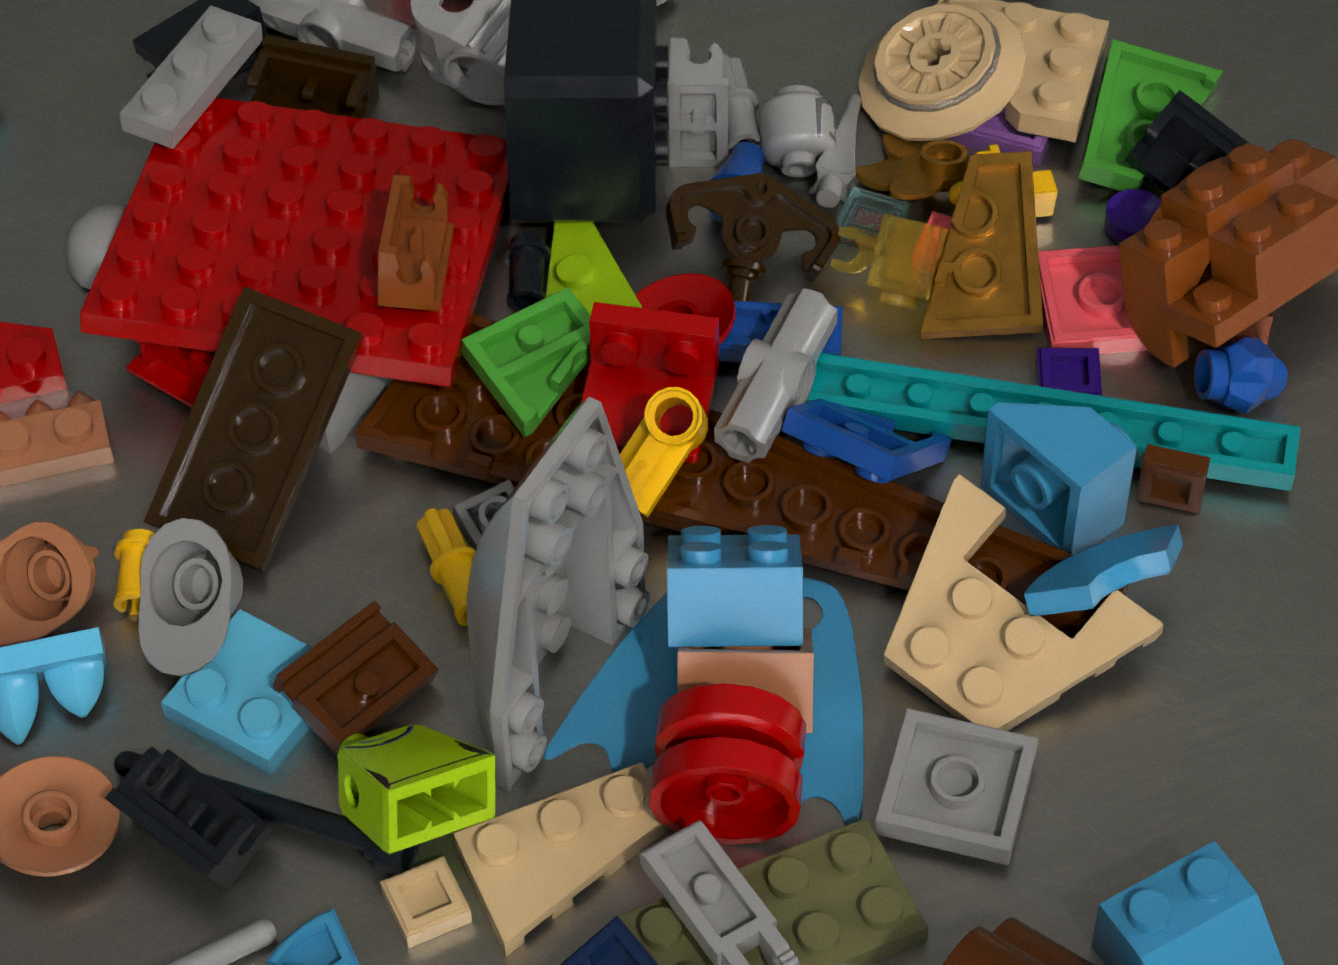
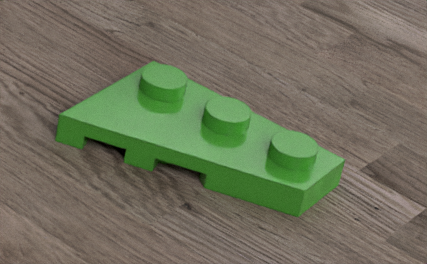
M1112 39L1106 55L1077 179L1118 191L1139 189L1147 177L1127 163L1125 158L1179 90L1203 106L1218 86L1223 70Z

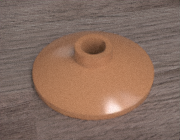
M63 756L31 759L8 770L0 777V861L18 872L41 877L69 874L96 861L112 844L120 824V810L105 799L114 787L110 780L94 766L75 758ZM50 824H59L63 826L62 828L54 831L42 830L44 827Z

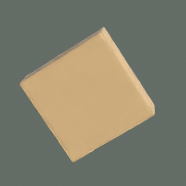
M444 856L380 882L382 896L408 949L472 923L471 909Z

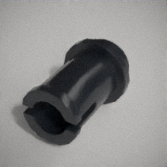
M533 233L518 234L510 240V244L503 251L504 262L509 267L507 305L515 312L546 298L545 268L549 265L551 250L541 236Z

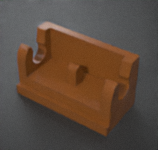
M393 175L378 250V306L440 311L454 236V223H448V192L442 184H437L433 195L435 203L430 206H420L412 199L414 186L411 176Z

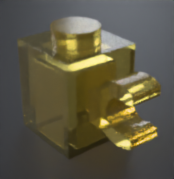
M883 214L878 238L868 236L865 232L854 227L839 228L838 235L847 239H854L858 244L859 252L857 257L849 262L832 259L830 266L845 274H857L871 265L866 285L882 290L879 302L915 310L917 299L926 301L931 299L935 277L950 231L943 227Z

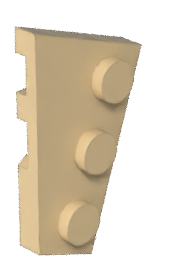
M643 762L453 833L455 849L505 957L525 943L524 936L549 916L554 920L573 905V897L600 876H611L670 829L657 820L649 807L651 778Z

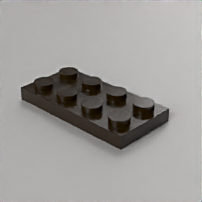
M244 286L143 522L160 529L164 524L181 518L201 520L217 530L227 545L228 551L232 553L236 561L266 572L365 338L363 334Z

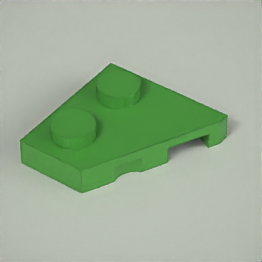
M569 287L461 339L462 355L524 437L535 431L591 358L590 314Z

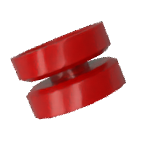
M726 683L702 685L672 695L659 708L654 749L657 759L653 765L649 807L657 820L674 832H678L700 820L718 844L726 845L761 843L785 834L798 822L801 809L803 777L799 770L802 767L806 737V723L801 713L781 696L753 686Z

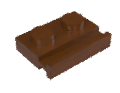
M375 600L278 673L273 683V687L278 693L283 691L294 703L292 708L336 755H338V750L347 737L356 733L366 734L432 682L439 670L395 622L390 624L379 612L381 607Z

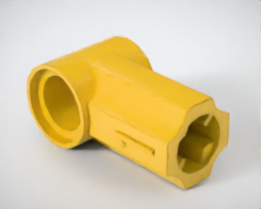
M680 387L664 388L656 392L649 399L644 411L645 417L620 453L639 512L647 518L690 452L704 441L708 432V418L700 402L690 391ZM674 406L690 408L693 411V421L686 432L670 436L661 431V418L669 408Z

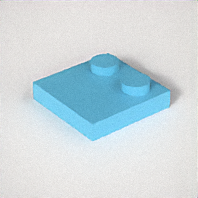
M239 609L229 622L226 640L215 658L201 670L182 676L161 701L164 717L272 775L311 728L292 708L294 703L283 691L278 693L273 687V683L278 673L313 647Z

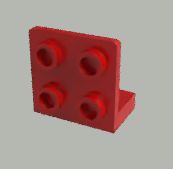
M594 302L589 320L591 364L581 403L588 397L602 403L619 454L645 417L644 411L649 399L656 392L664 388L680 387L690 391L698 399L708 418L719 369V318ZM685 406L669 408L661 418V431L670 436L686 432L693 421V411ZM702 443L690 452L684 461L685 463L698 462Z

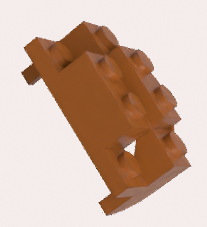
M1291 138L1277 144L1270 151H1266L1263 147L1246 143L1233 149L1225 157L1210 161L1184 178L1176 187L1161 195V203L1145 228L1119 243L1127 316L1136 335L1152 354L1165 364L1175 368L1189 359L1187 335L1217 348L1338 270V178L1336 156L1311 147L1306 142ZM1210 261L1212 279L1197 286Z

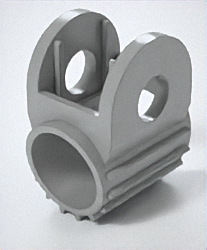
M410 0L413 20L420 31L425 34L421 41L420 54L424 69L428 75L435 81L457 90L475 102L485 105L505 106L504 74L511 0H473L467 9L460 12L444 10L441 7L444 0ZM458 57H471V58L461 59V58H458Z

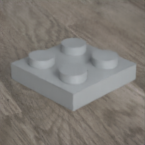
M907 708L876 815L875 833L884 837L1009 866L1037 755L1039 738Z

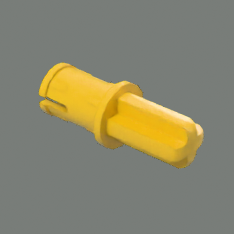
M433 507L424 511L425 516L417 521V530L432 561L430 575L436 583L442 584L454 609L457 622L462 626H468V583L476 551L467 546L452 512L447 508L436 510Z

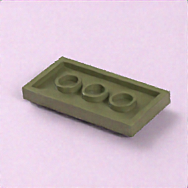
M868 818L738 868L777 920V930L798 957L801 965H870L927 942L929 927ZM665 898L618 915L659 965H714ZM759 945L743 954L750 965H768Z

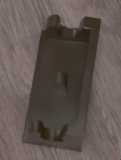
M270 35L264 36L261 42L262 47L252 65L247 80L248 87L257 88L250 102L258 101L272 106L300 110H320L328 114L362 119L370 118L379 99L374 56Z

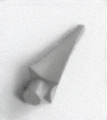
M852 94L848 98L843 116L836 128L835 149L823 151L815 164L817 175L808 193L816 194L817 202L826 208L837 206L840 200L846 204L849 203L850 180L856 176V129L862 102L858 94Z

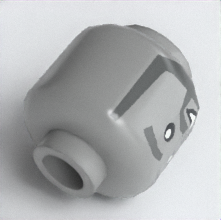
M792 85L777 90L773 97L762 105L759 112L760 148L765 161L775 168L782 169V173L789 177L800 178L814 174L817 171L815 164L823 151L833 150L836 147V123L832 103L822 95H819L816 89L809 86Z

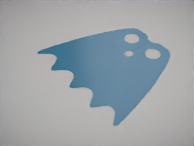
M803 577V597L815 600L820 605L823 613L819 624L811 629L814 651L813 733H806L802 767L799 770L803 777L801 803L808 798L821 797L836 807L841 814L844 824L847 826L861 820L864 773L863 704L853 628L847 607L838 590L825 582ZM667 592L621 641L584 690L545 749L544 758L546 760L560 756L568 749L577 745L589 743L597 744L605 749L612 773L643 762L645 768L654 765V761L657 759L654 749L659 708L672 695L677 694L678 647H668Z

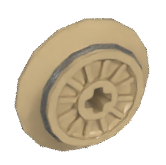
M977 2L942 3L914 11L885 31L866 55L858 81L862 107L880 130L906 141L945 140L971 132L1000 113L1019 89L1028 60L1022 33L1003 12Z

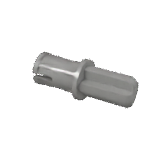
M723 54V77H729L728 151L731 154L733 147L742 142H750L760 147L759 125L756 116L759 101L756 94L749 90L742 61L738 57L729 58L728 54Z

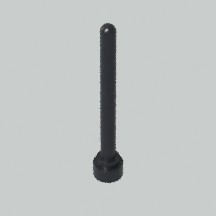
M132 751L119 753L114 760L116 773L121 777H125L142 754ZM202 773L261 819L363 850L364 857L372 860L374 867L378 870L398 875L410 870L416 859L420 844L388 854L346 816Z

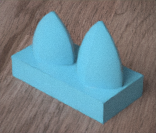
M99 627L0 647V732L16 745H20L28 735L36 717L39 701V680H46L52 695L69 712L80 718L88 715L100 696L104 682V667L109 666L104 640Z

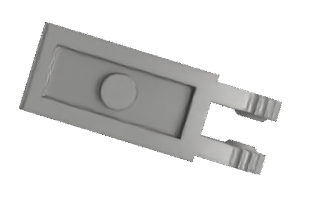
M698 820L640 853L641 867L714 965H750L743 954L758 945L768 965H801L798 957L777 930V920L702 821Z

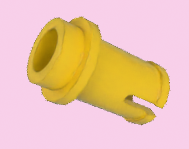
M146 529L129 530L123 534L122 540L118 541L115 545L114 555L119 561V571L113 604L114 608L121 613L126 611L127 600L131 599L129 615L139 616L142 555L150 538L155 534L153 531Z

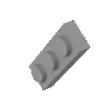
M210 5L120 112L122 131L174 149L262 42L261 23Z

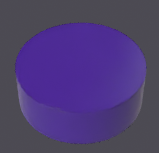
M1127 189L1116 193L1110 198L1106 206L1104 226L1107 234L1117 243H1121L1144 229L1160 205L1161 199L1155 194L1142 189Z

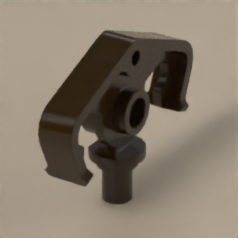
M764 173L684 184L672 193L666 205V219L672 250L682 249L683 246L689 245L693 241L696 227L688 218V211L692 207L702 206L721 218V241L725 250L733 257L722 261L721 271L726 274V279L729 281L728 289L734 301L750 302L753 286L757 285L759 280L765 279L766 268L759 263L768 260L776 252L783 232L806 230L814 236V248L804 252L801 258V269L806 273L805 278L811 282L820 273L841 239L840 228L832 217Z

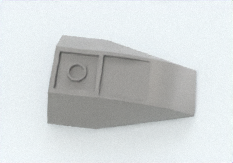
M591 397L583 401L570 415L493 516L483 532L472 561L467 593V623L476 709L487 750L495 755V779L497 786L507 791L512 788L523 771L530 773L535 769L546 749L547 737L543 735L542 723L544 700L540 697L538 665L548 651L555 653L560 649L567 638L570 626L613 646L626 626L635 627L639 623L649 603L650 594L645 590V570L649 556L644 552L643 521L602 403Z

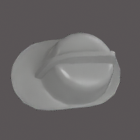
M181 518L164 524L150 538L142 555L138 623L140 647L148 662L160 672L175 676H184L197 672L215 658L226 640L230 615L236 610L240 602L244 583L240 565L232 553L228 551L227 545L217 530L201 520Z

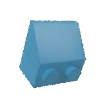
M997 402L988 409L980 488L1004 506L1010 514L1045 544L1075 555L1097 545L1124 524L1137 446L1131 441L1124 429L1117 424L1109 423L1091 407Z
M1215 840L1105 900L1098 907L1091 946L1105 965H1284L1257 892Z

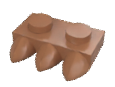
M77 390L68 402L67 407L53 410L46 403L36 399L23 417L11 419L0 411V487L114 462L101 401H95L91 396L80 390Z

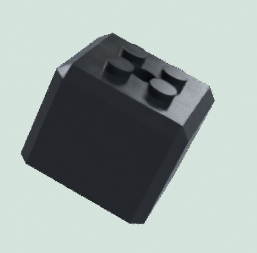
M511 0L504 74V103L510 216L512 223H642L656 211L657 166H668L669 130L667 83L669 52L668 45H657L656 0Z

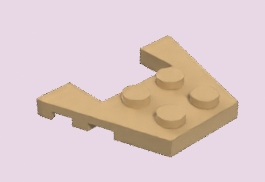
M959 474L951 485L884 652V664L956 719L1008 731L1059 700L1060 694L1091 675L1095 678L1113 667L1117 659L1140 645L1144 648L1157 640L1162 634L1163 623L1118 590L1113 591L1074 638H1069L1041 616L1029 615L1025 604L968 563L969 559L1005 519L1006 508Z

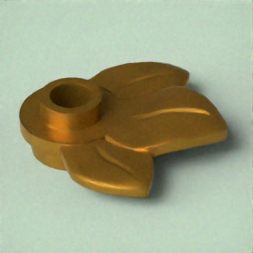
M883 134L882 144L888 159L875 164L856 167L855 176L870 189L879 191L890 190L892 198L900 200L923 199L935 195L937 192H949L956 182L964 179L969 161L968 151L965 146L955 141H906L892 134Z

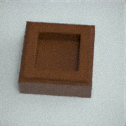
M1147 444L1136 500L1199 513L1211 457Z

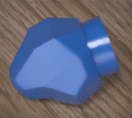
M1242 337L1222 344L1215 348V350L1203 349L1199 352L1195 362L1194 383L1199 398L1213 400L1216 404L1243 414H1247L1257 408L1265 400L1278 397L1288 381V371L1284 363L1274 356L1273 351L1259 338Z

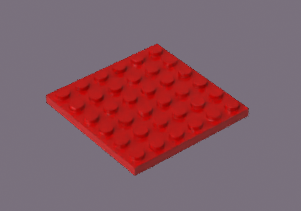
M215 98L174 149L154 143L80 311L81 333L216 352L245 286L361 332L365 338L350 373L451 387L462 353L461 339L467 336L509 197L506 139L488 134L474 135L441 130L433 126L418 127L384 122L376 118L362 119L328 114L320 110H300L272 106L258 101L244 102ZM393 175L411 176L414 186L412 199L420 206H430L435 203L433 195L437 184H442L448 192V223H454V236L440 311L378 306V250Z

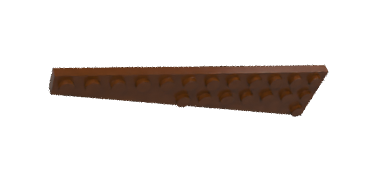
M473 313L467 336L496 322ZM461 353L451 387L393 379L355 431L356 446L360 449L387 455L393 459H402L495 484H501L510 480L515 488L566 420L581 404L591 360H588L535 431L524 437ZM710 409L708 432L702 442L698 462H684L649 517L647 518L640 513L643 522L680 532L683 528L691 526H712L719 528L721 535H747V529L760 525L781 526L787 529V535L799 534L802 563L909 591L944 502L894 482L879 483L865 479L855 472L854 466L834 458L812 454L806 451L802 445L780 436H776L765 458H756L750 463L729 457L727 451L714 441V428L722 413ZM999 525L969 559L968 563L1027 606L1024 593L1028 587L1044 572L1073 556V554ZM1128 585L1118 589V591L1126 596ZM1110 594L1103 597L1093 609L1040 616L1059 630L1077 634Z

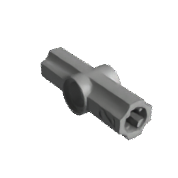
M249 0L260 7L266 27L297 37L300 42L374 56L377 66L395 72L401 71L405 73L414 61L415 51L420 41L418 27L369 10L363 0Z
M806 288L795 294L789 293L764 339L759 340L755 338L747 347L739 367L737 388L714 428V441L727 451L729 457L746 463H750L756 458H765L781 430L788 408L806 402L814 382L817 360L837 324L838 309L832 306L822 293Z

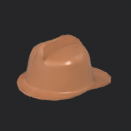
M36 521L20 527L0 541V647L41 639L75 617L90 599L96 584V565L94 559L100 553L95 546H85L82 540L73 536L70 531L56 523Z

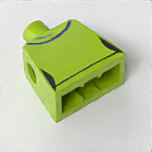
M408 725L370 738L361 733L352 734L343 741L338 750L340 809L351 822L388 854L495 818V755L489 751L423 725Z

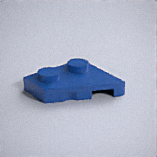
M820 398L789 407L781 430L802 440V447L806 451L821 457H838L856 466L855 472L858 475L879 483H889L896 478L945 461L952 440L951 437L933 431L931 437L914 442L893 433L896 420L872 413L859 412L847 406Z

